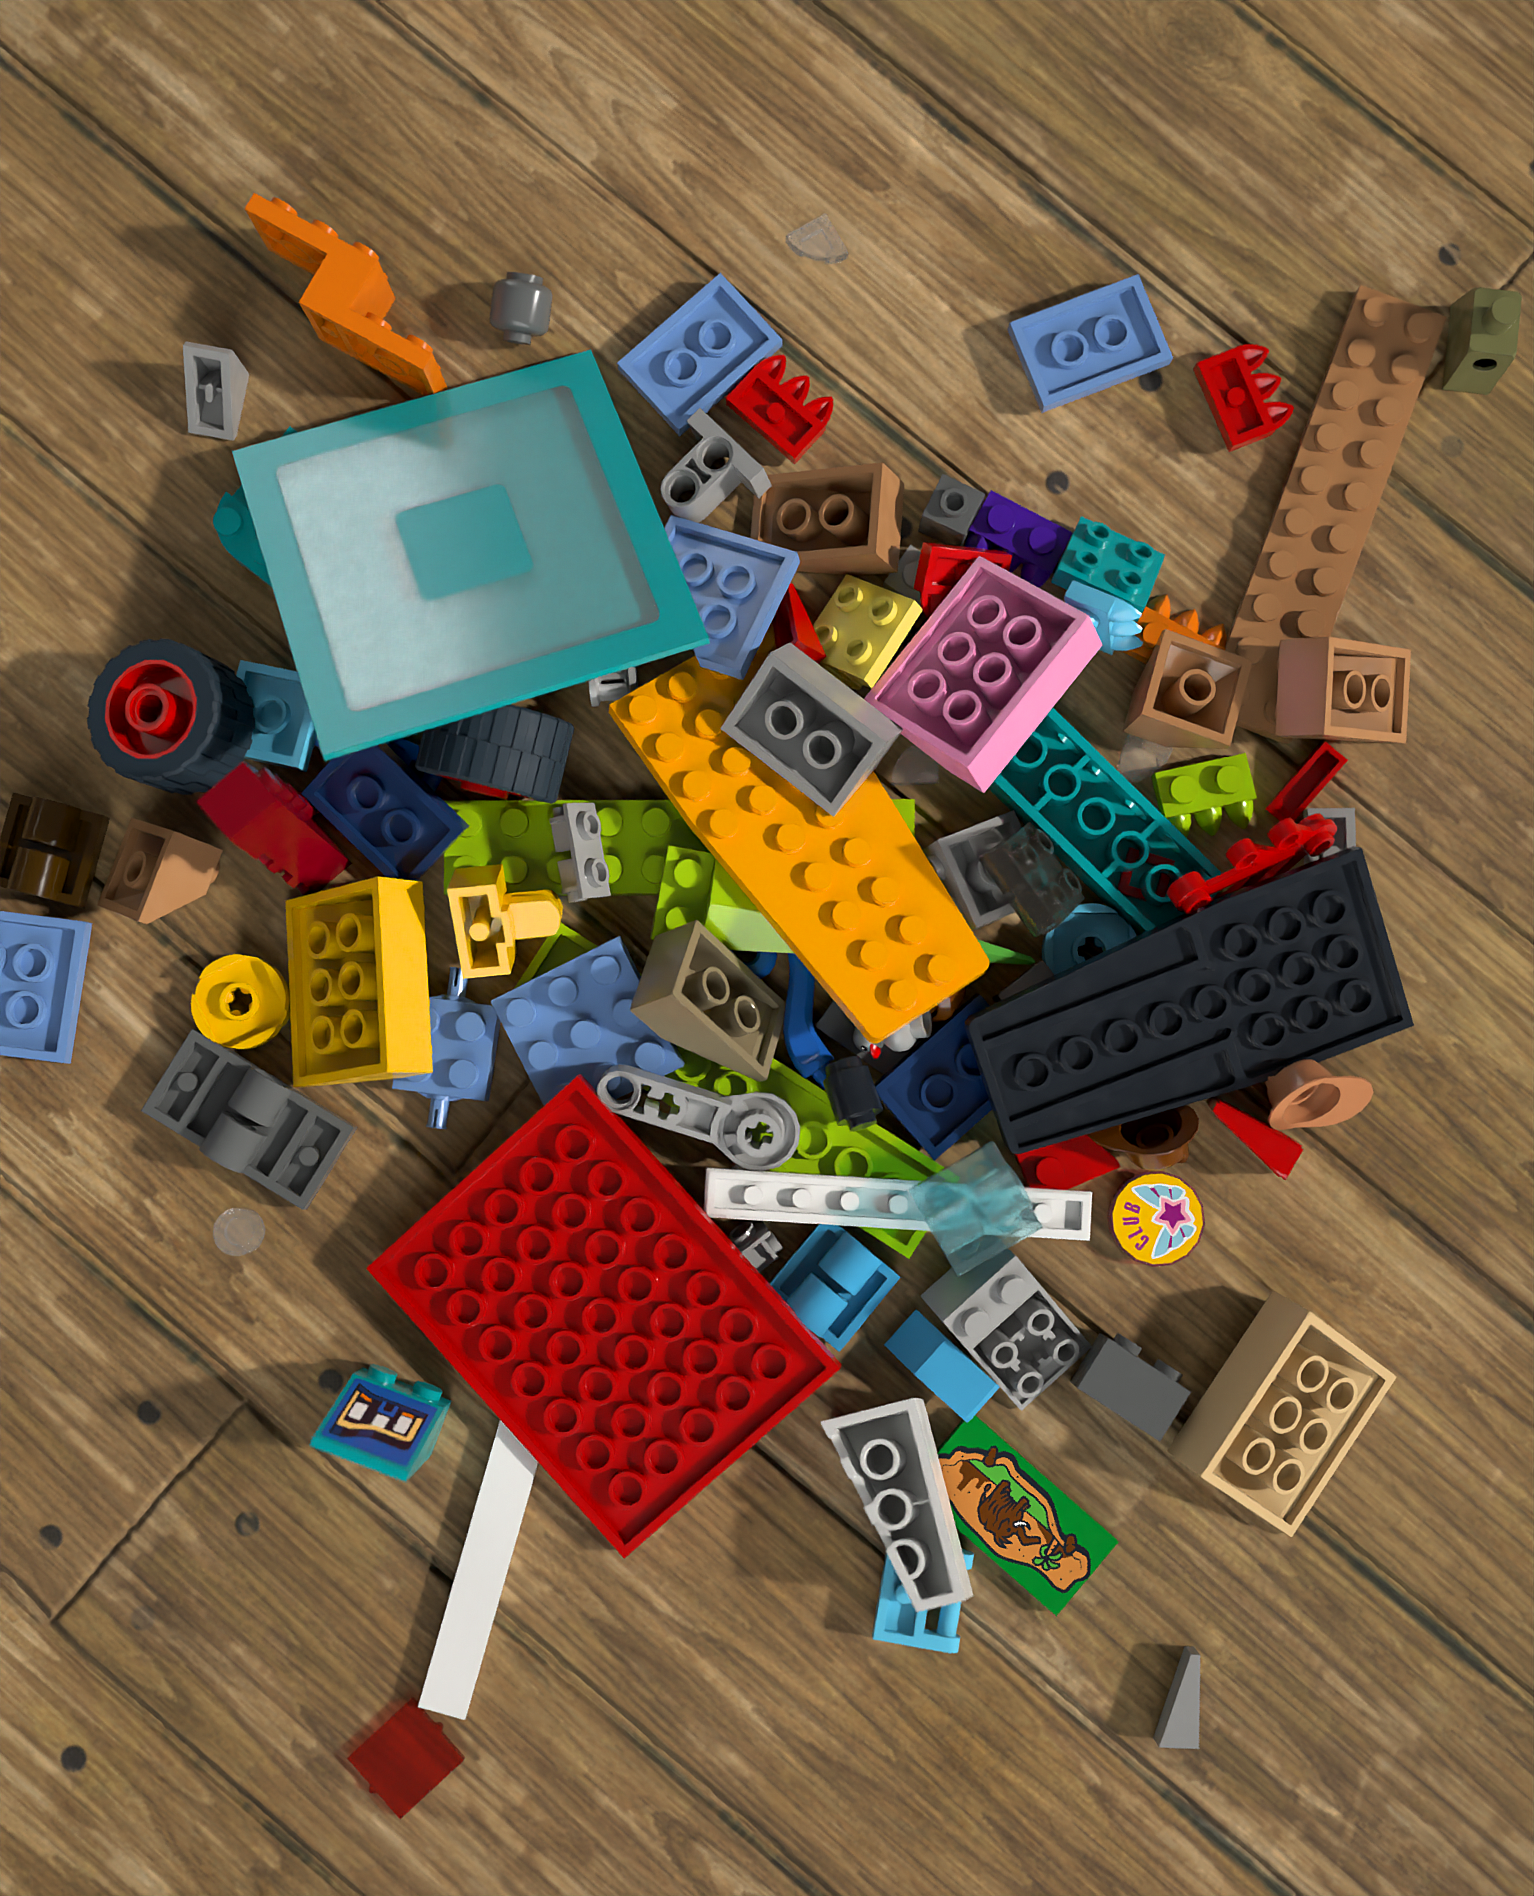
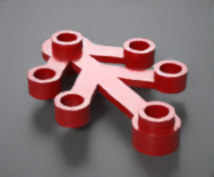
M1320 813L1312 814L1301 820L1298 824L1291 818L1282 820L1273 826L1267 835L1275 847L1255 844L1250 838L1242 839L1232 845L1226 852V857L1233 865V869L1208 881H1205L1201 874L1196 871L1187 873L1171 884L1167 890V896L1178 911H1185L1188 915L1194 910L1210 904L1212 900L1210 895L1231 886L1218 897L1289 871L1305 855L1309 854L1311 857H1316L1324 853L1335 841L1333 836L1337 831V825L1332 819H1325Z

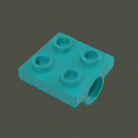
M1081 516L1054 572L1051 583L1068 590L1074 580L1117 597L1143 613L1165 554L1154 550L1144 542L1135 541L1121 535L1103 523L1093 522Z

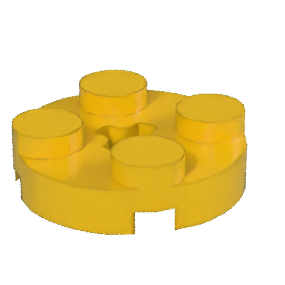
M233 954L213 961L202 971L198 978L200 981L196 986L195 994L192 993L191 1012L198 1029L205 1037L224 1047L246 1050L262 1046L272 1040L290 1019L289 989L284 977L274 966L258 957ZM238 989L243 994H251L252 996L249 1011L244 1015L240 1010L232 1011L229 1005L235 1000L234 992Z

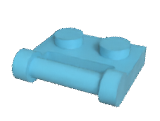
M962 1549L966 1569H972L974 1553ZM886 1552L872 1630L873 1640L945 1653H957L961 1637L956 1634L961 1602L941 1606L937 1629H924L927 1610L916 1612Z

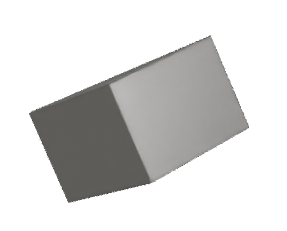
M185 342L183 344L188 433L234 441L237 437L249 373L231 349Z

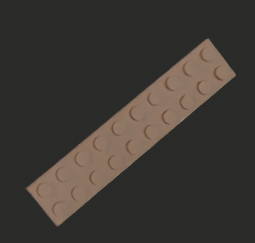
M1360 285L1356 290L1227 636L1225 651L1253 660L1236 726L1286 745L1292 741V737L1275 736L1276 721L1274 710L1277 704V660L1279 657L1280 640L1330 637L1447 316Z

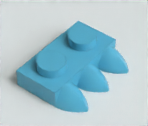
M1074 580L1072 581L1064 595L1065 603L1090 616L1102 643L1100 651L1112 655L1114 650L1127 651L1143 645V641L1135 636V634L1142 631V627L1133 621L1141 617V612L1117 597Z

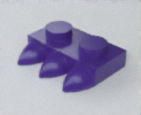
M990 490L969 529L965 547L995 549L1013 555L1009 572L1012 573L1020 564H1023L1020 578L1040 588L1050 577L1073 533Z

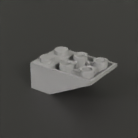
M988 1234L920 1296L1021 1411L1092 1347L1016 1255L995 1235Z

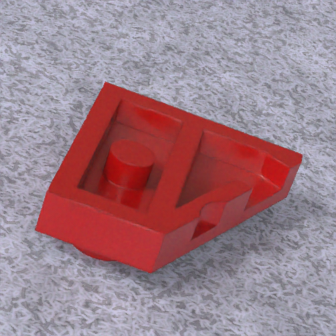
M1087 1134L1022 1154L1013 1153L1027 1187L1068 1190L1121 1167L1115 1157L1102 1146L1095 1143Z

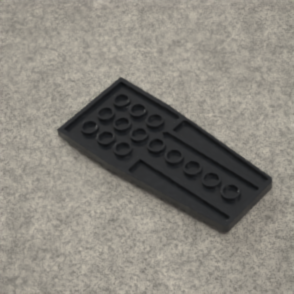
M1352 846L1212 900L1210 904L1200 907L1188 915L1186 913L968 1016L964 1026L1003 1142L1011 1152L1022 1154L1268 1081V1077L1276 1076L1285 1067L1297 1061L1311 1059L1319 1063L1412 1027L1414 1023L1363 849Z

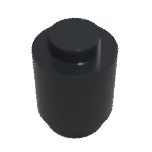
M859 1056L847 1057L827 1065L823 1069L826 1075L823 1085L837 1125H848L849 1131L853 1132L876 1124L875 1116L881 1113L883 1108L869 1067L862 1065Z

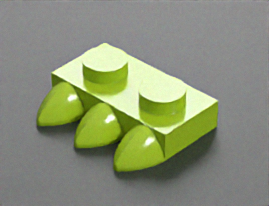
M1246 753L1156 772L1151 776L1160 813L1186 838L1191 827V814H1193L1198 825L1211 836H1214L1220 827L1223 807L1231 821L1241 829H1246L1250 823L1253 813V800L1257 796Z

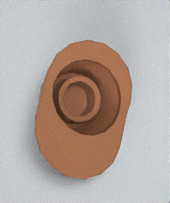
M1311 1059L1292 1063L1281 1070L1276 1076L1268 1077V1081H1265L1267 1096L1272 1106L1268 1122L1270 1127L1276 1130L1338 1124L1361 1112L1370 1102L1373 1095L1371 1083L1363 1077L1334 1076L1320 1063Z

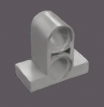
M699 408L687 420L699 443L667 473L662 480L660 489L664 501L674 516L699 523L741 482L758 499L772 485L764 468ZM729 458L726 465L722 468L710 469L713 462L717 459ZM685 491H695L694 496L687 502H677L680 495Z

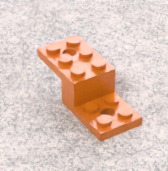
M253 193L245 207V211L267 249L314 275L299 300V304L319 339L424 396L446 391L448 387L440 371L441 367L437 364L432 353V347L414 335H408L405 339L392 332L391 325L384 320L396 298L388 283V276L383 272L379 263V256L360 242H354L353 245H350L339 239L338 234L331 227L319 220L314 219L312 223H309L298 217L297 212L281 199L273 197L269 201Z

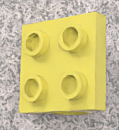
M846 574L813 625L827 656L819 665L850 688L860 690L864 685L872 689L923 609L911 598Z

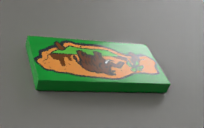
M977 1415L968 1423L962 1419L938 1447L937 1454L956 1528L1057 1616L1119 1541Z

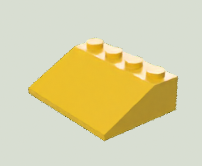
M374 877L285 900L293 1088L396 1079L433 1073L423 882Z

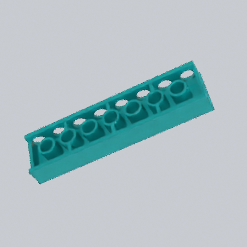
M1054 708L1049 711L988 788L1011 811L1014 810L1016 816L1108 907L1118 912V915L1125 920L1127 925L1130 924L1137 936L1185 914V911H1178L1167 896V891L1165 897L1155 894L1161 873L1170 877L1168 888L1178 878L1190 872L1196 871L1200 873L1205 881L1222 874ZM1129 847L1139 850V858L1132 864L1125 863ZM1149 853L1175 860L1174 866L1168 864L1154 866L1145 863ZM1133 871L1129 886L1141 889L1143 897L1147 900L1146 902L1125 896L1117 889L1122 872ZM1218 892L1210 895V897L1213 898Z

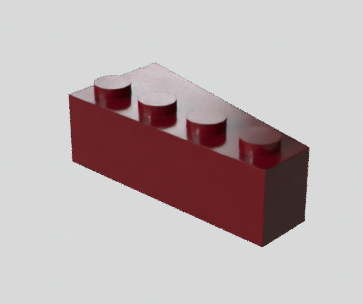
M243 761L196 801L231 842L255 860L259 859L274 874L276 872L280 874L284 872L285 874L281 876L284 881L293 888L297 887L303 896L319 892L352 864L312 818L318 813L317 809L300 791L297 792L289 783L285 784L277 775L273 776L264 766L257 771Z

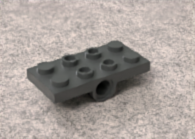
M197 1029L190 1031L141 1110L200 1147L199 1150L211 1160L232 1171L247 1175L302 1210L308 1209L358 1128L229 1048L208 1039Z

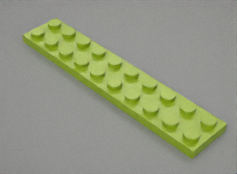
M891 799L915 837V799ZM537 800L445 801L469 825L464 833L444 853V895L448 896L447 888L455 869L503 864L507 893L546 889L554 891L557 896H567V894H562L558 861L571 859L570 850L556 852L552 827L549 821L550 818L554 817L552 809L562 807L565 803H595L596 813L601 823L600 836L604 859L609 869L608 882L611 896L658 895L667 844L710 852L690 829L670 800H557L553 804Z
M560 923L556 934L547 937L515 988L598 946ZM676 1045L685 1064L664 1077L725 1096L747 1094L756 1091L772 1093L785 1100L793 1109L800 1126L799 1144L790 1159L777 1168L769 1169L771 1171L957 1183L960 1179L956 1174L877 1124L853 1132L849 1131L848 1125L838 1126L826 1091L774 1058L767 1080L758 1082ZM644 1085L643 1089L649 1091L651 1086ZM665 1093L664 1097L660 1099L671 1107H680L673 1103L674 1095L671 1093ZM758 1122L755 1128H746V1133L752 1131V1140L760 1142L763 1136H772L773 1131L767 1132V1124L764 1122ZM860 1227L908 1259H910L926 1233L924 1230Z

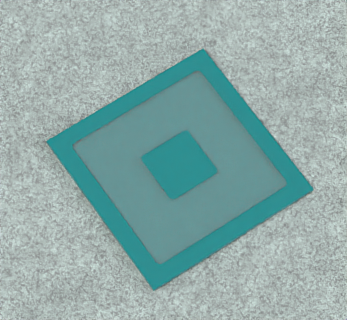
M591 350L232 451L325 761L710 643L703 621Z

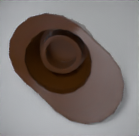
M1184 1105L1087 1135L1100 1146L1125 1152L1130 1161L1141 1169L1149 1171L1163 1170L1174 1166L1176 1163H1185L1189 1156L1188 1143L1192 1141L1198 1132L1199 1118L1193 1108Z

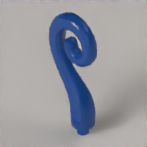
M756 951L757 956L753 961L743 963L755 975L763 979L774 968L778 957L777 952ZM787 953L789 981L783 1021L785 1046L799 1075L805 1079L812 1076L819 1087L824 1090L823 1080L826 1078L823 1069L834 1060V1057L820 1038L813 1023L815 977L795 953Z

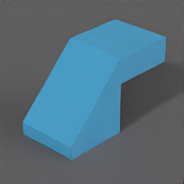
M917 1309L884 1344L919 1380L967 1423L1000 1388L997 1383Z

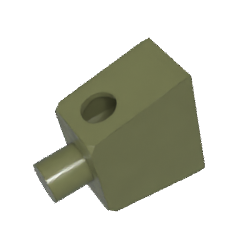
M1478 287L1471 289L1451 304L1442 390L1488 395L1515 359L1517 353L1522 301L1521 293ZM1477 361L1481 367L1475 366L1473 363Z

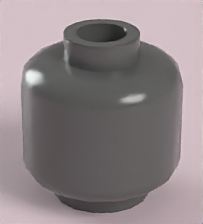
M507 272L506 279H500L495 282L491 302L490 323L495 329L504 331V341L531 345L532 336H543L547 333L553 296L551 290L543 286V278L525 273Z

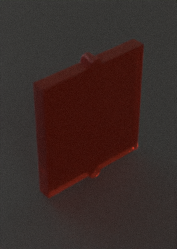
M413 1697L347 1758L370 1784L369 1792L371 1794L377 1793L399 1819L403 1818L465 1759V1756L443 1732V1723H435L423 1708L418 1707L419 1703Z

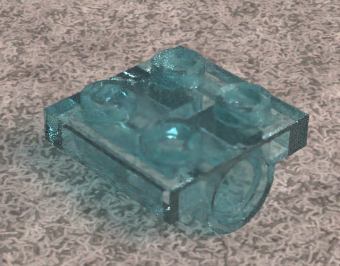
M992 1141L908 1189L922 1217L958 1277L1043 1228L1032 1209V1203L1023 1185L1012 1168L1005 1162L996 1144Z

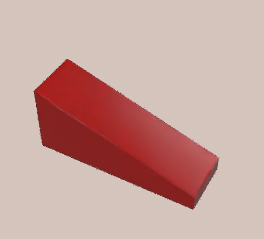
M790 582L772 620L776 647L778 649L788 643H792L819 664L827 656L795 586Z
M1321 740L1265 809L1279 821L1288 818L1295 821L1344 766L1348 759L1325 740Z

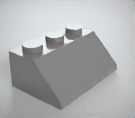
M788 643L769 653L720 728L833 817L874 771L903 731L901 727L792 643Z

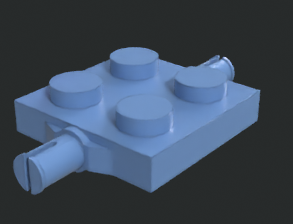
M450 967L447 995L442 994L429 997L433 1073L393 1079V1089L415 1091L426 1098H431L428 1122L426 1124V1127L447 1129L446 1124L450 1101L461 1099L489 1101L501 1021L493 1006L478 1004L465 997L468 978L463 979L461 968Z

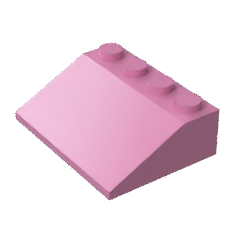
M979 556L866 695L864 700L903 729L900 733L946 770L985 793L1101 648L1102 643L1089 615Z

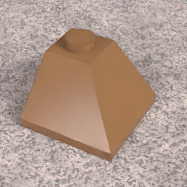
M1164 629L1134 688L1122 732L1164 747L1227 749L1231 745L1253 660Z
M131 818L97 905L138 922L149 924L206 895L209 885L214 882L219 873V859L223 850L173 830Z

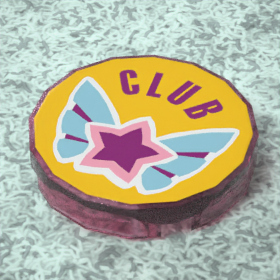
M1164 1171L1140 1172L1124 1180L1118 1187L1112 1201H1110L1107 1211L1109 1232L1117 1248L1132 1260L1152 1267L1173 1265L1188 1257L1199 1244L1205 1226L1203 1204L1195 1189L1181 1177Z

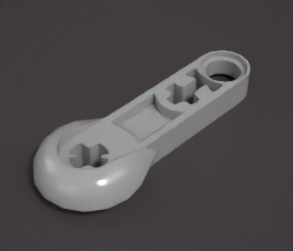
M622 1064L608 1068L603 1073L598 1084L597 1095L612 1112L711 1142L730 1160L745 1169L765 1171L777 1168L791 1158L799 1144L800 1126L796 1113L785 1100L772 1093L756 1091L747 1094L725 1096ZM614 1077H624L632 1083L634 1093L626 1100H616L608 1093L607 1082ZM643 1084L651 1086L647 1096L662 1099L665 1093H671L674 1095L673 1103L680 1107H671L669 1113H663L659 1111L660 1103L646 1098L644 1107L637 1106L642 1094ZM758 1122H764L767 1124V1132L773 1131L772 1136H763L760 1142L752 1140V1131L746 1133V1128H755Z

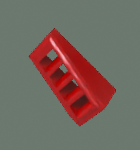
M1216 1096L1215 1098L1212 1097L1208 1103L1211 1112L1278 1177L1286 1180L1304 1150L1302 1145L1296 1139L1271 1128L1270 1125Z

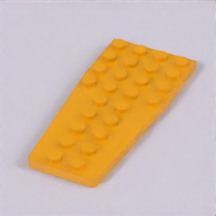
M771 623L744 680L700 667L695 655L611 703L608 713L690 829L866 1040L877 1044L982 976L989 967V958L874 771L833 817L720 729L769 653L777 649Z

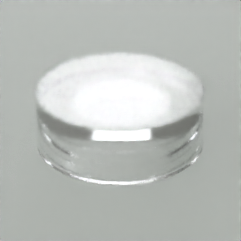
M245 1207L233 1208L223 1212L217 1218L213 1228L215 1244L222 1252L230 1256H243L255 1251L261 1245L265 1235V1226L262 1218L254 1210Z

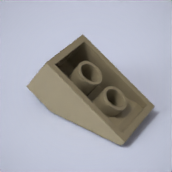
M694 920L655 936L629 1010L662 1039L761 1082L767 1080L784 1021L786 1003L698 920Z

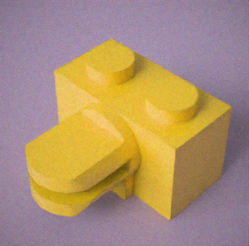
M503 864L457 868L454 870L447 892L463 979L511 974L517 954L515 940L550 937L556 934L562 919L563 905L554 891L543 889L507 893Z

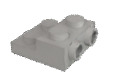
M1014 810L939 839L922 850L972 931L1053 896Z

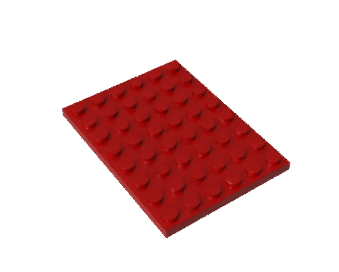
M582 1074L576 1076L366 1268L624 1559L841 1369V1363L802 1323L792 1308L617 1113L612 1112L601 1101L597 1091Z

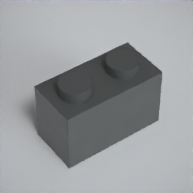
M1118 1332L1113 1340L1100 1333L1070 1382L1153 1438L1161 1441L1191 1391L1178 1384L1183 1375L1157 1359L1153 1367L1137 1356L1142 1348Z

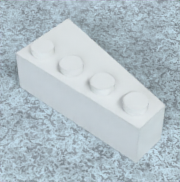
M911 1398L822 1421L821 1424L828 1438H831L848 1478L852 1480L865 1505L864 1509L872 1525H875L887 1549L886 1552L916 1612L965 1601L972 1597L973 1592L924 1399Z

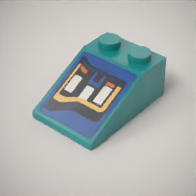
M371 1364L369 1369L362 1367L352 1374L315 1432L310 1446L406 1482L432 1455L452 1401L441 1397L443 1391L434 1385L416 1381L414 1386L396 1380L398 1374L395 1371L380 1365Z

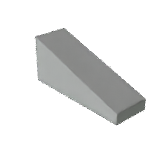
M1185 1646L1153 1736L1159 1748L1199 1749L1200 1654L1194 1646Z

